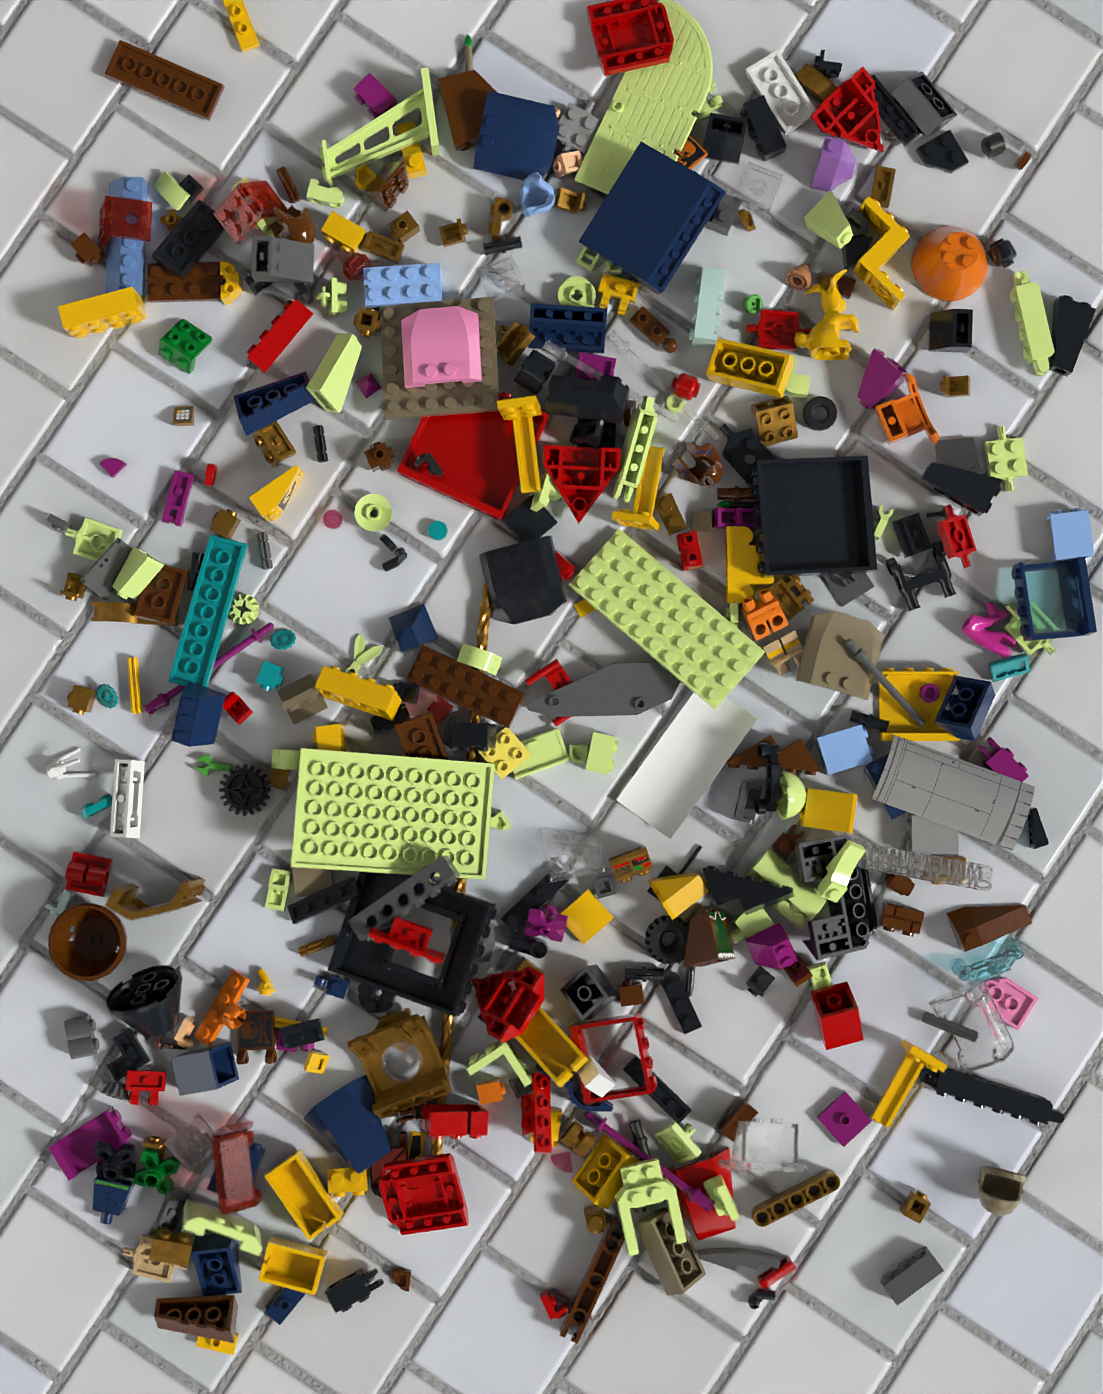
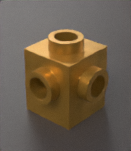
M359 308L353 322L359 335L364 337L376 336L377 331L381 330L378 312L371 308Z

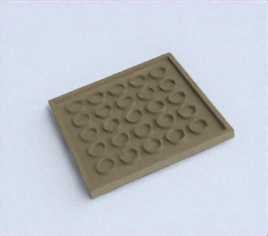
M493 296L380 306L384 414L386 420L499 411L497 406L499 387ZM459 306L477 313L479 317L482 382L463 383L458 381L425 384V387L406 388L404 382L401 320L419 309Z

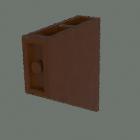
M476 70L439 78V87L455 151L469 150L471 147L477 146L488 92L497 91Z

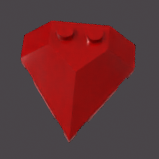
M861 67L830 93L813 110L810 118L821 132L884 152L883 144H881L880 140L881 126L878 103L875 101L874 94L876 89L875 81L866 69Z
M544 445L543 465L578 524L619 470L621 448H598V450H595L593 447Z
M529 966L524 967L520 971L510 970L487 975L483 979H472L471 982L476 990L475 995L482 1018L487 1026L486 1031L488 1035L503 1043L525 1032L544 1001L545 975Z

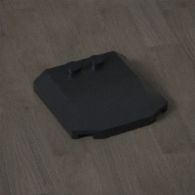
M552 536L534 538L479 555L485 583L488 586L489 601L494 620L516 625L551 616L562 604L567 602Z

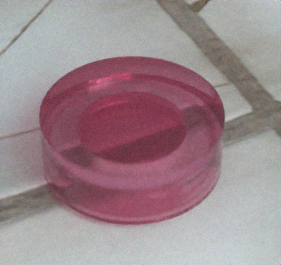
M329 510L324 514L323 522L329 529H337L342 525L343 517L337 510Z

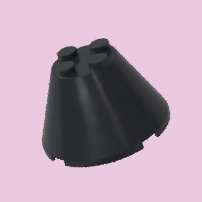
M171 965L149 967L132 974V979L124 984L121 981L108 994L106 999L108 1010L144 1036L145 1040H151L162 1035L167 1037L173 1034V1029L179 1022L182 974L179 969L176 970Z

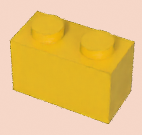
M334 211L330 213L321 229L325 241L330 244L336 243L340 245L339 248L348 254L352 252L356 255L367 236L365 229Z

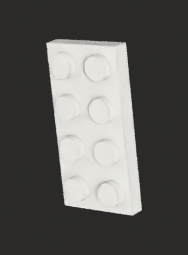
M776 50L745 70L759 95L765 96L775 121L784 135L811 120L810 115L815 108L779 50Z

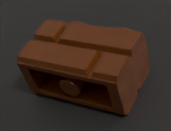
M883 902L879 925L883 926V930L894 932L895 929L902 930L903 935L913 937L914 933L920 934L924 911Z

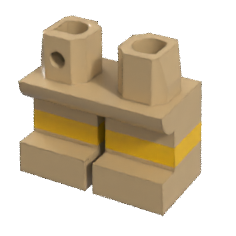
M794 630L761 649L765 651L764 655L771 667H775L778 673L783 675L791 671L786 662L787 660L792 658L796 667L800 665L804 648Z

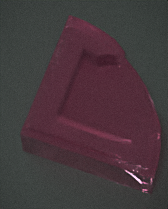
M570 1152L550 1155L553 1164L559 1170L568 1173L573 1172Z

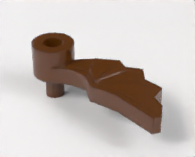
M161 1036L157 1037V1041H154L153 1045L154 1049L165 1047L186 1050V1048L177 1044L162 1042Z

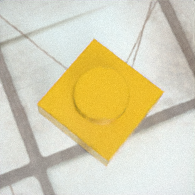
M309 1050L303 1069L307 1072L323 1074L329 1055Z

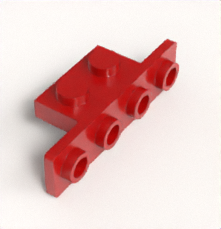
M398 916L394 920L390 933L373 927L370 928L368 937H371L375 942H385L390 944V947L397 950L404 949L413 956L418 957L420 955L426 957L432 963H442L445 956L444 953L427 947L433 929Z
M534 1073L532 1074V1093L521 1097L522 1136L533 1135L534 1152L549 1154L552 1153L550 1077L545 1074Z

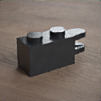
M361 1268L327 1286L325 1294L335 1313L349 1310L352 1308V1304L357 1301L359 1303L366 1301L371 1291L384 1284L382 1279H378L372 1284H369L367 1280L378 1273L377 1268L366 1273Z

